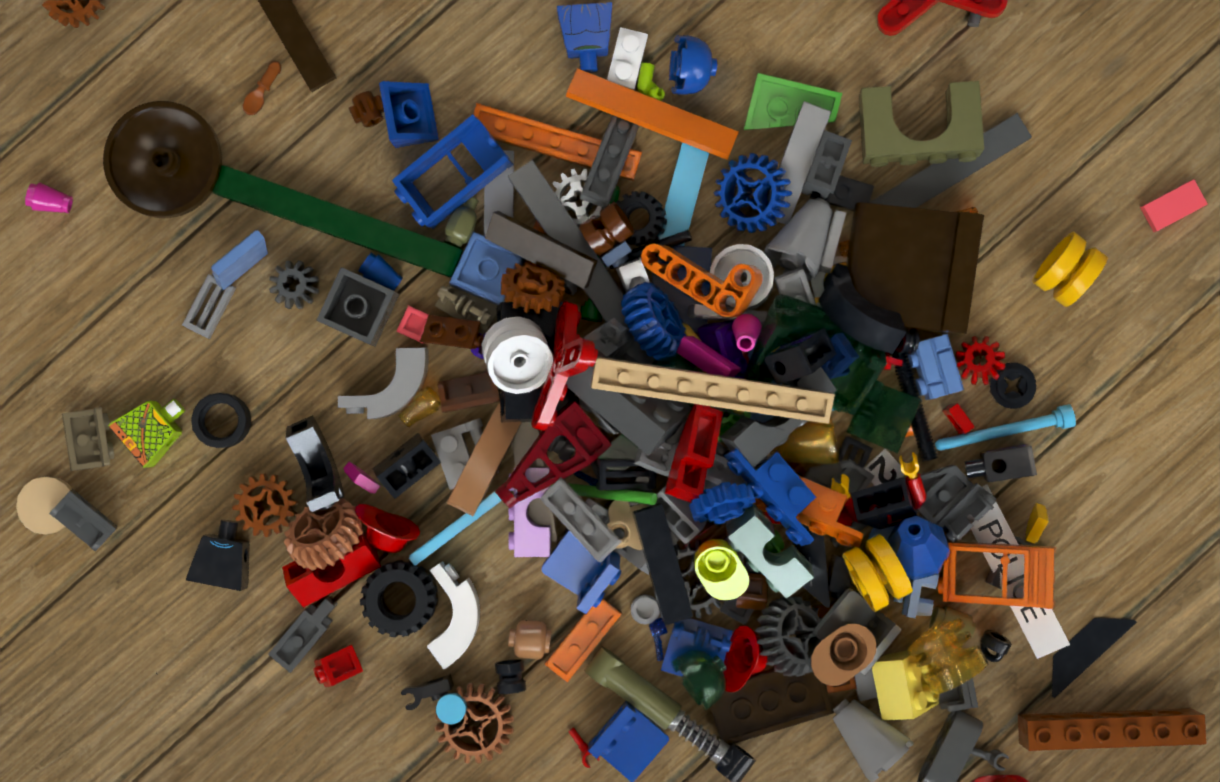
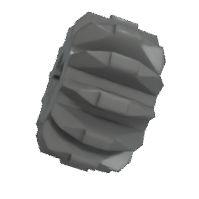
M299 260L295 266L291 261H286V270L277 266L275 270L280 274L278 278L275 276L269 277L270 281L277 283L276 286H272L269 289L270 293H279L275 301L279 304L285 301L284 304L287 309H291L294 303L298 309H303V299L312 304L314 300L309 296L310 292L314 294L319 293V289L312 287V284L319 282L317 276H311L314 269L311 266L304 269V262ZM293 279L300 282L296 286V291L289 288V285L293 284Z

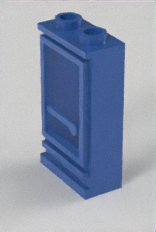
M472 114L392 179V182L397 187L394 192L404 204L408 202L414 209L411 214L418 224L422 227L426 225L434 229L437 227L436 225L454 212L455 209L514 164L480 119ZM461 143L464 144L484 170V173L475 180L467 175L450 153ZM447 155L465 178L467 186L438 210L434 211L413 182Z

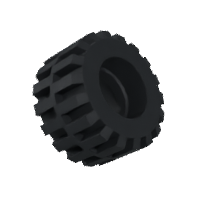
M403 560L383 565L367 578V583L361 590L363 598L360 599V606H364V611H362L364 618H369L370 622L368 624L372 628L374 626L379 629L378 633L382 635L388 633L390 634L389 637H397L398 635H402V637L409 636L411 633L420 630L433 616L438 602L436 597L438 590L437 586H434L432 582L434 580L431 574L428 576L424 567L414 566L411 561L403 562ZM392 582H403L414 591L416 604L410 613L398 615L387 608L384 602V591Z

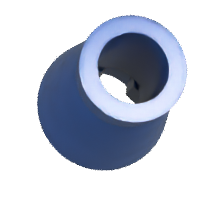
M372 252L358 270L364 275V278L395 291L403 279L380 254L376 256Z

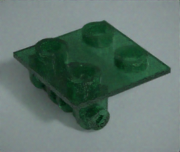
M870 380L846 432L898 454L922 400L885 386L880 381Z

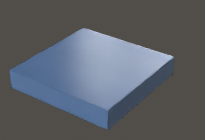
M258 230L251 233L211 266L215 281L222 290H225L268 254L265 238Z
M473 232L449 284L499 305L501 302H505V295L500 294L502 274H506L507 268L514 269L516 263L522 266L525 259L485 239V236Z

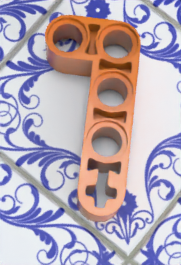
M650 244L643 249L641 254V261L648 270L723 317H738L747 310L763 281L761 270L756 266L747 264L734 266L725 281L666 245ZM656 253H659L658 256L661 259L669 261L668 265L665 263H658V258L655 257ZM684 265L687 275L681 281L678 277V269ZM745 270H748L751 274V281L747 286H744L741 282V274ZM706 280L711 284V291L707 296L701 291L702 284ZM729 296H733L736 301V306L731 312L727 310L725 304Z

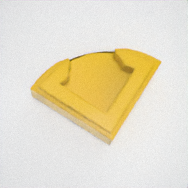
M1035 503L1028 520L1025 539L1034 544L1038 542L1049 522L1044 505Z

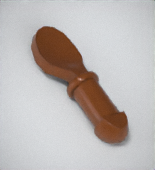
M278 61L269 63L263 77L257 82L259 87L246 96L243 103V111L247 115H255L262 109L264 105V92L270 91V86L281 72V64Z

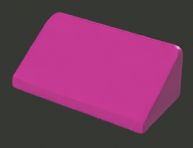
M684 336L681 339L677 353L704 372L734 377L740 372L741 368L696 337Z

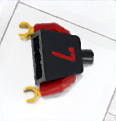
M912 452L913 461L910 463H905L902 455L899 457L901 471L903 474L908 475L906 478H898L854 493H849L848 491L849 477L845 474H841V484L837 483L834 478H832L831 482L832 490L847 496L844 507L851 518L857 523H863L876 529L895 526L903 519L918 516L917 509H920L926 501V491L921 475L917 473L919 464L917 455Z

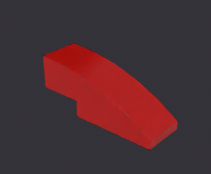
M694 404L673 458L665 494L692 503L693 499L699 498L700 494H703L707 469L711 468L714 464L723 411L706 405Z

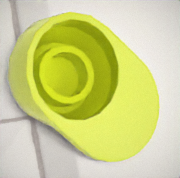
M711 539L699 546L694 556V567L698 578L707 592L719 600H732L741 596L748 588L749 575L737 552L723 539Z

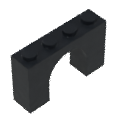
M501 302L496 307L497 322L504 318L517 316L532 320L541 328L547 344L554 354L556 319L563 302H560L558 307L552 306L550 312L544 308L540 309V314H537L534 309H529L526 313L522 306L515 309L513 308V302ZM543 388L519 394L506 391L501 392V423L532 422L533 412ZM567 388L563 401L559 400L555 409L557 413L572 400L580 406L579 398L569 388Z

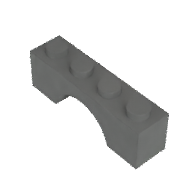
M821 367L810 375L784 382V385L832 393L837 390ZM774 416L772 419L763 422L771 425L767 426L756 421L740 418L720 438L730 451L735 448L738 449L754 468L765 462L768 457L767 455L775 447L784 444L788 440V435L797 427L804 425L807 420Z

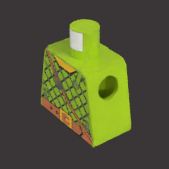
M174 398L164 407L157 401H147L111 422L108 426L143 468L154 467L182 434V430L175 420L185 412V409Z

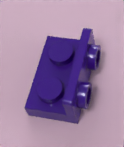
M733 320L700 326L698 332L701 341L741 368L740 372L734 377L744 379L748 376L747 361L743 357L742 351L737 347L732 331Z

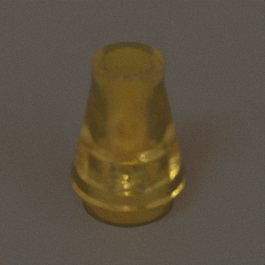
M426 386L424 389L420 388L398 416L407 427H411L416 422L439 411L438 407L441 405L440 398L429 386Z

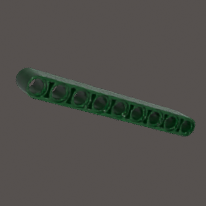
M221 165L217 182L212 190L213 194L450 278H452L463 250L224 165Z

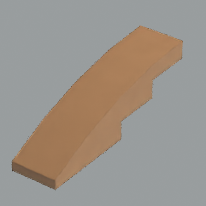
M500 402L447 501V504L471 516H474L522 424V422L501 423Z

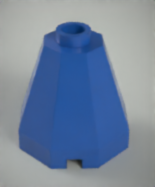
M921 516L906 518L898 522L887 539L907 576L912 580L939 574L944 561L950 555V549L943 528Z

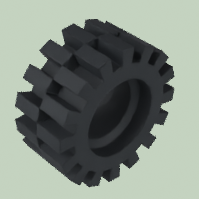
M632 191V195L625 194L622 196L624 200H617L616 203L628 219L630 214L636 209L643 208L647 210L649 214L648 224L642 229H634L635 234L624 240L631 245L634 244L641 247L642 244H649L652 240L657 241L659 239L658 234L664 233L663 224L667 225V219L664 218L666 211L662 208L663 205L652 195H648L643 191L641 193Z

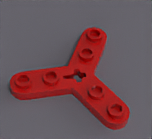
M891 0L879 11L877 27L885 35H897L938 2L983 17L995 18L1004 12L1008 0Z
M564 301L557 315L553 364L533 412L531 425L534 429L545 431L548 426L552 427L557 416V410L555 409L559 400L563 401L566 396L568 377L586 371L589 366L593 367L597 360L598 349L595 348L594 341L580 338V335L577 334L581 312L578 311V306L574 303Z

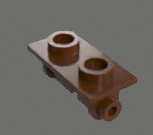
M429 315L420 342L476 349L478 346H482L484 337L478 332L481 324L480 321Z

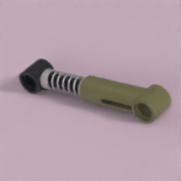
M601 646L584 670L592 679L602 686L611 689L664 730L667 728L671 729L672 732L676 730L679 733V737L681 735L686 738L685 741L689 740L692 742V746L696 745L699 747L698 751L703 750L705 756L709 755L710 760L716 763L715 768L731 782H741L756 760L735 743L728 745L722 739L717 740L715 734H709V729L704 730L702 724L697 725L696 720H690L689 715H684L685 711L681 710L682 706L625 665L618 656L605 647Z

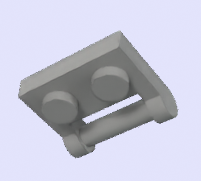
M481 418L431 435L450 490L454 489L470 458L463 433L470 431L476 446L483 433Z

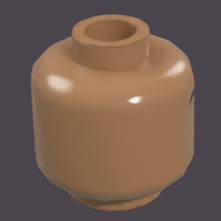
M520 620L517 623L516 629H510L508 646L514 647V654L518 658L540 660L543 658L544 653H549L551 630H547L546 624L541 621Z

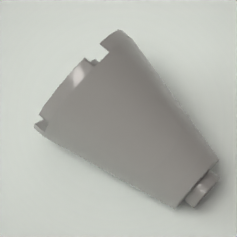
M821 198L808 200L767 244L763 253L771 261L772 267L775 268L778 264L785 268L783 274L802 267L808 281H811L812 277L815 279L819 271L833 217V211L827 201Z
M845 698L833 709L837 714L833 717L836 726L865 777L870 782L879 778L878 774L882 770L886 772L909 750V747L914 744L910 738L885 720H882V718L855 699L849 703Z

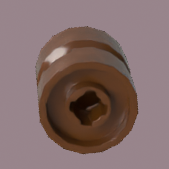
M615 202L602 209L600 217L592 216L579 225L585 240L598 256H602L614 248L615 241L621 243L635 234L629 219Z

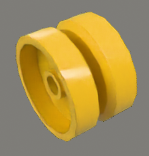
M1075 231L1069 233L1055 246L1032 279L1033 284L1043 291L1055 287L1053 298L1064 307L1072 305L1087 291L1099 276L1108 260L1107 255L1096 247L1085 251L1087 242Z
M881 534L866 541V551L869 558L858 547H854L842 554L853 583L874 612L888 606L889 596L886 589L898 600L912 593L911 583L901 562Z

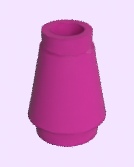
M40 182L37 185L31 183L25 197V205L32 207L33 211L69 213L73 204V197Z
M742 314L732 324L737 347L741 351L752 350L762 331L761 322L752 314Z

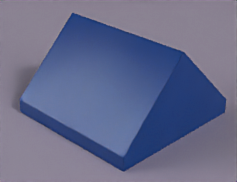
M391 81L379 83L389 140L395 148L439 140L428 83Z

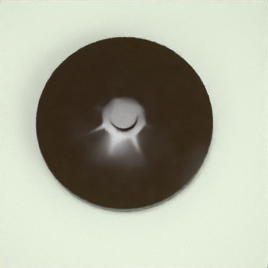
M171 101L144 103L124 114L111 129L103 153L105 176L116 197L134 211L154 218L182 216L202 205L212 194L222 165L220 142L210 124L191 108Z

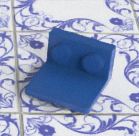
M625 701L589 742L588 752L596 759L601 755L630 782H634L668 743L669 736L638 709Z

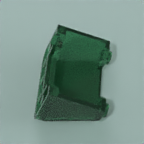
M777 295L769 308L762 331L747 365L746 379L772 383L773 377H764L760 366L765 360V356L788 341L823 327L830 339L835 334L844 333L859 357L848 367L850 372L846 376L830 379L837 389L833 393L835 396L832 409L854 415L887 364L885 352L862 344L847 335L829 319L822 307L788 295Z

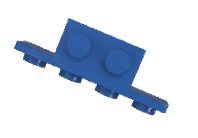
M736 448L724 455L728 460L727 465L730 470L737 476L741 475L747 482V485H751L754 497L760 498L767 506L766 511L771 518L782 523L787 529L785 531L786 535L793 543L804 546L814 541V538L798 521L796 516L816 496L778 452L773 453L756 470Z

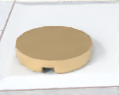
M50 476L33 479L24 485L18 495L16 504L18 517L23 525L34 533L45 535L65 529L66 527L49 513L72 490L71 486L60 478Z

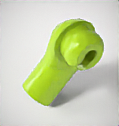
M641 63L637 90L639 93L662 101L665 97V92L663 88L659 89L652 81L655 65Z

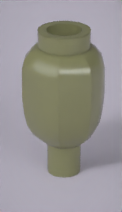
M471 197L465 202L464 206L458 207L452 213L445 227L446 244L460 249L462 244H466L469 241L477 222L474 210L479 201L476 198Z

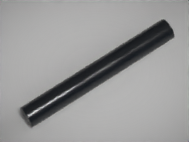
M685 230L635 248L627 254L629 259L624 263L641 258L643 249L650 244L666 245L672 248L692 241L691 233L689 230Z

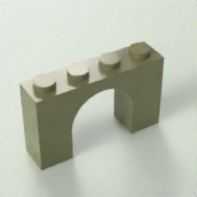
M979 81L949 83L945 91L947 128L939 137L928 141L910 139L899 131L893 119L891 86L861 88L859 112L863 164H870L872 167H883L888 165V162H900V165L906 166L914 165L918 161L929 160L931 164L944 163L947 159L957 158L960 162L976 160V157H980L984 150Z

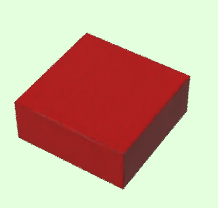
M958 403L950 404L942 410L958 434H966L975 427Z

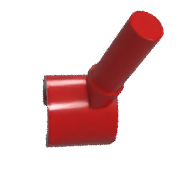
M573 727L568 732L579 746L583 765L591 768L586 759V756L591 754L588 752V745Z

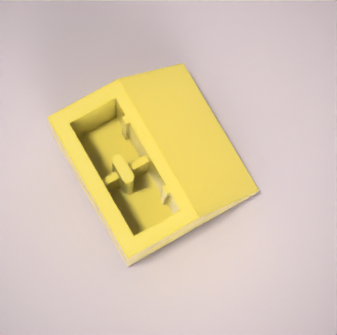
M928 647L884 655L872 666L882 720L915 719L939 704L940 693L938 686L935 684L933 675L934 662L929 654Z

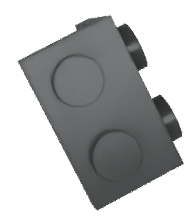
M848 588L815 627L814 635L823 640L836 629L846 624H860L866 627L873 634L876 641V654L873 661L860 671L863 675H866L902 629L880 611L874 612L862 596L853 589Z

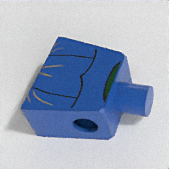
M612 2L557 6L558 20L568 58H580V70L588 73L597 72V57L608 56Z

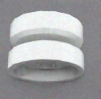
M736 244L725 248L715 257L710 267V273L725 281L732 268L738 264L756 266L761 270L763 281L747 310L757 309L767 301L773 289L774 271L771 261L762 250L752 245ZM745 270L743 273L747 280L742 284L747 286L751 281V274L748 270ZM733 296L727 298L725 302L726 307L735 308L736 301Z
M518 316L504 318L495 323L486 332L483 339L482 353L489 376L500 389L515 394L526 393L540 387L546 381L553 364V355L541 328L532 320Z

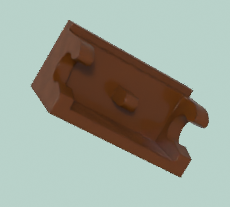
M488 372L439 381V384H437L442 413L500 402L499 387L494 384Z

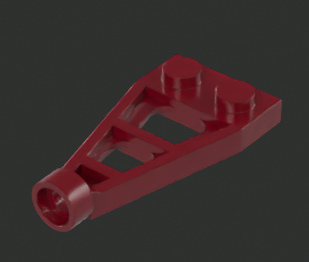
M572 400L557 413L554 425L552 427L548 426L545 431H541L507 481L494 492L511 509L518 502L554 484L560 477L564 479L587 467L610 448L612 444L580 406ZM563 435L575 447V454L572 458L562 463H553L547 455L548 447L557 436ZM536 459H542L549 467V473L537 482H530L525 476L526 470ZM515 488L517 494L513 495L509 489Z

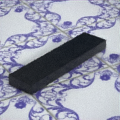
M658 503L633 511L632 514L663 624L666 626L693 617L663 505Z

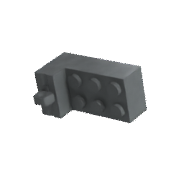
M614 317L584 337V339L594 341L595 348L598 349L597 357L639 363L635 358L630 357L626 353L634 340V336ZM590 366L586 371L568 377L566 382L571 391L648 456L678 431L692 410V407L686 402L592 389L590 384L593 367Z

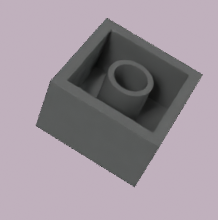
M341 267L316 321L376 347L399 294Z

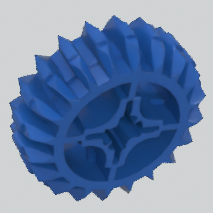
M750 153L748 158L746 155H740L738 162L731 160L729 162L730 170L724 168L720 170L725 177L724 180L717 179L715 181L718 185H721V190L713 192L714 195L721 196V200L715 203L716 207H724L720 216L722 218L729 217L727 222L729 226L737 224L738 231H744L747 228L749 233H755L757 228L759 231H766L767 224L770 226L777 225L775 216L778 218L785 216L781 207L789 208L790 206L789 202L784 201L785 196L793 194L792 191L785 190L784 187L791 183L790 179H781L785 175L786 170L784 168L777 169L778 161L771 160L769 162L767 155L758 157L757 154ZM758 169L766 175V178L754 181L752 177L747 176L746 172ZM736 184H737V185H738V193H737V195L734 197L735 187H736ZM772 189L771 200L768 203L767 194ZM751 205L760 214L755 217H748L739 209Z
M644 282L628 290V293L623 295V300L621 301L623 309L621 311L625 316L624 322L628 325L629 332L634 336V341L640 344L642 350H646L647 355L653 356L656 360H665L676 355L681 339L686 336L684 333L686 328L682 324L683 319L680 318L679 311L676 310L674 302H671L668 295L663 293L661 288L656 287L653 283Z

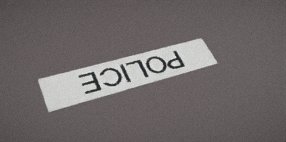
M987 484L982 486L986 491L993 495ZM997 502L993 504L994 508L990 509L979 521L975 520L972 523L974 526L971 530L978 543L1019 545ZM983 552L993 573L1000 565V587L1002 589L1003 565L1000 560L1003 557V553ZM1008 554L1010 563L1008 564L1007 597L1023 598L1024 554ZM1010 606L1037 659L1070 645L1052 609Z

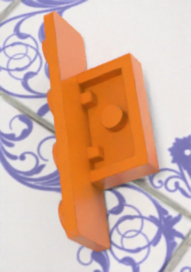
M799 476L816 498L796 516L798 521L808 526L809 530L815 534L822 536L827 534L836 538V541L843 546L860 548L864 534L837 522L847 501V496ZM755 498L756 502L754 504L758 509L767 512L765 503L760 498Z

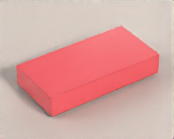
M1193 179L1140 208L1152 231L1157 232L1208 205Z

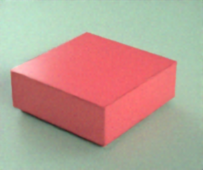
M408 305L396 332L420 342L429 314Z

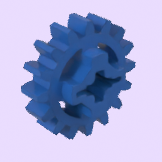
M723 482L718 486L703 490V494H700L699 498L693 499L689 507L694 521L703 523L708 520L709 523L714 521L715 524H722L730 519L742 516L745 508L752 507V503H755L756 500L751 485L746 486V483H742L737 486L736 483L731 485L730 482Z

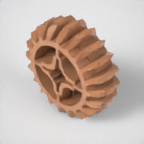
M340 498L332 507L325 510L318 509L311 512L309 507H304V511L301 514H295L296 520L288 523L290 529L284 533L286 536L284 543L289 556L299 566L309 568L312 571L317 567L324 570L327 564L334 566L338 559L344 560V555L347 552H353L352 546L360 542L358 537L363 534L361 529L363 522L357 517L355 506L351 505L344 498Z
M473 683L467 685V693H465L461 686L456 688V693L464 698L467 705L463 722L459 723L455 728H452V724L439 723L435 726V731L445 732L439 736V743L449 742L444 751L449 752L454 748L456 752L453 758L456 760L460 757L461 753L465 754V763H469L471 756H475L476 763L480 764L482 762V754L490 761L493 759L492 750L497 754H501L503 748L499 743L508 745L510 739L504 734H512L514 730L512 726L506 725L514 721V716L504 715L511 709V705H500L505 696L501 694L496 699L492 696L496 690L494 687L489 690L488 694L484 693L485 684L482 683L478 687V692L474 691ZM470 701L482 702L492 710L479 711ZM436 714L435 719L441 721ZM472 717L474 721L483 720L478 727L480 730L476 729L474 725L466 726ZM497 718L498 732L488 742L485 726ZM457 736H471L476 744L479 743V745L467 744Z

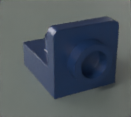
M838 333L830 339L837 354L821 366L830 379L846 376L850 372L848 367L859 357L844 333Z

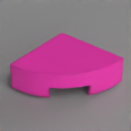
M349 461L343 468L346 475L355 484L369 493L375 494L381 487L352 462Z

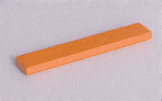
M578 68L566 93V97L726 160L729 158L739 131Z
M476 103L473 115L480 119L496 141L587 168L592 167L602 142L600 139ZM630 149L620 175L621 178L634 181L642 152Z

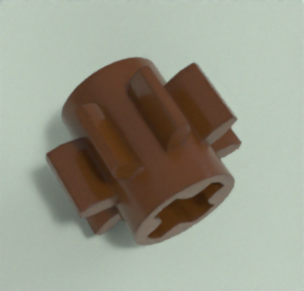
M366 91L352 99L354 106L349 107V111L356 124L362 122L363 126L367 128L377 125L384 119L382 116L384 108L380 95L374 97L371 91Z

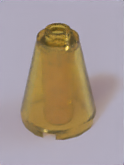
M830 416L829 424L807 421L804 425L793 430L788 435V440L784 444L775 447L770 452V456L778 452L787 463L838 464L840 462L839 453L835 451L837 441L832 417Z

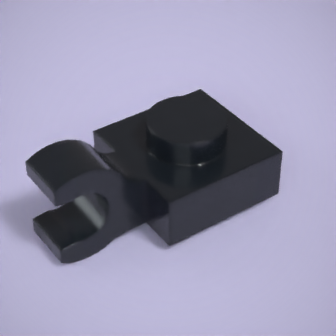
M451 674L424 682L418 686L405 687L401 691V695L411 693L415 697L413 703L405 706L406 710L417 708L422 698L431 697L432 701L447 694L454 686Z

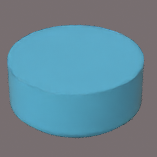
M447 693L438 701L436 714L442 722L456 724L463 719L466 713V702L457 693Z

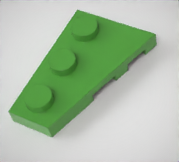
M757 73L743 130L794 126L804 101L830 110L831 114L827 123L835 122L842 93Z

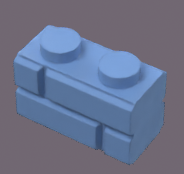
M948 334L921 341L913 355L907 354L910 366L912 368L916 367L919 376L915 380L920 396L924 395L925 400L935 399L964 390Z

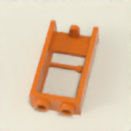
M947 541L950 555L943 563V577L939 576L938 594H943V602L1053 609L1055 607L1054 555L1056 547L957 541L953 543L952 541ZM957 551L1003 553V557L1000 560L1003 565L1002 597L956 594ZM1008 554H1024L1023 598L1007 597L1008 564L1010 563Z

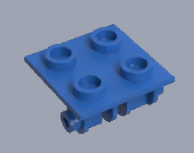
M692 618L675 622L661 671L717 687L726 652H729L731 646L730 639L733 631Z

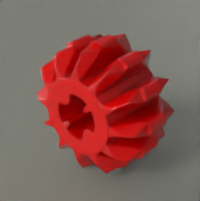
M973 336V345L970 346L967 342L961 343V347L965 352H956V358L961 360L956 364L958 370H963L961 373L963 380L972 375V385L977 384L978 378H982L983 384L988 385L989 375L997 380L999 374L996 370L1005 369V363L1000 361L1005 358V352L997 351L1000 347L997 341L988 346V336H984L982 343H978L977 337ZM980 356L981 359L982 356H985L986 364L981 366L979 362L978 366L975 365V357Z

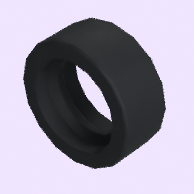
M226 393L209 394L201 399L193 409L191 417L192 429L198 440L207 446L215 448L233 447L243 441L249 433L251 426L250 411L245 402L237 396ZM221 403L230 405L238 415L236 430L233 434L223 438L213 436L205 427L207 411L212 406Z

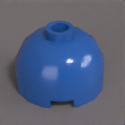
M677 35L674 41L679 43L677 51H671L669 80L675 81V87L671 88V92L681 95L695 94L709 83L710 76L716 75L717 59L712 58L711 49L701 39L689 35Z

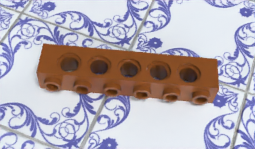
M1192 708L1018 714L1019 744L1028 751L1206 744L1205 714Z

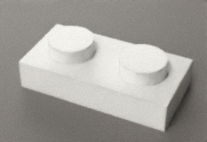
M620 27L607 78L608 81L635 90L648 34Z

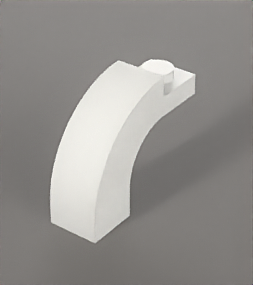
M442 561L430 571L449 596L453 607V616L447 630L433 639L427 647L441 667L446 669L461 657L472 642L479 625L480 604L476 589L470 578L459 584L457 581L459 575L450 563L445 565Z

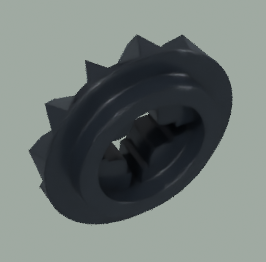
M1006 363L1004 370H996L999 378L995 380L991 377L989 380V392L992 394L995 402L1005 408L1017 409L1027 405L1033 399L1037 385L1034 374L1028 367L1020 363ZM1020 377L1016 384L1019 393L1015 391L1005 393L1008 387L1005 379L1013 381Z

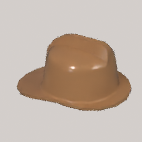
M846 624L829 634L818 643L811 656V668L815 677L826 685L839 686L865 669L873 661L876 654V641L873 634L860 624Z

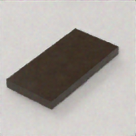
M774 669L751 675L741 690L736 692H726L720 685L705 689L719 737L728 745L834 713L826 685L820 682L813 672L797 677L796 675L784 676L783 673L774 672Z

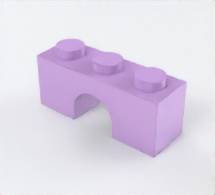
M529 467L525 472V476L530 482H537L549 473V467ZM551 485L518 502L509 509V521H514V532H509V550H514V557H550L551 525H537L533 523L528 516V506L532 500L541 498ZM515 488L509 489L510 491H514V495L517 494V490Z

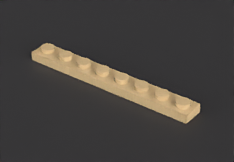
M597 357L590 384L592 389L827 424L830 421L835 396L832 392L604 357Z

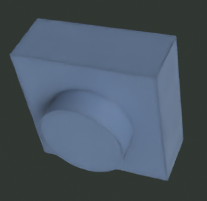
M626 241L614 245V248L599 256V258L607 268L611 265L616 268L629 259L627 254L632 250Z

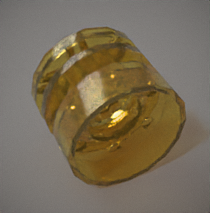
M961 618L943 622L930 628L907 648L910 656L924 653L915 660L917 667L932 665L923 678L935 695L947 692L965 683L988 666V661L979 646L963 648L962 645L972 635L969 631L957 634L965 627V623Z

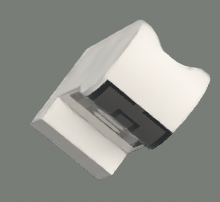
M641 258L621 264L616 268L625 294L638 284L650 283Z

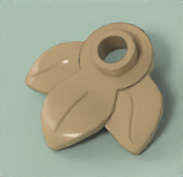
M614 500L608 510L610 522L607 526L612 531L621 529L624 532V537L620 539L622 542L616 547L617 549L629 546L635 550H642L632 512L649 507L647 504L630 507L629 502Z

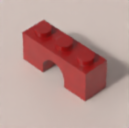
M364 531L358 537L360 542L352 546L353 552H347L344 555V560L338 559L334 566L327 564L324 570L317 567L312 571L309 568L299 566L296 561H293L282 567L286 587L303 608L381 567L377 550L368 542Z

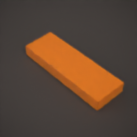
M603 598L596 608L592 606L587 614H583L545 662V665L568 682L622 613Z

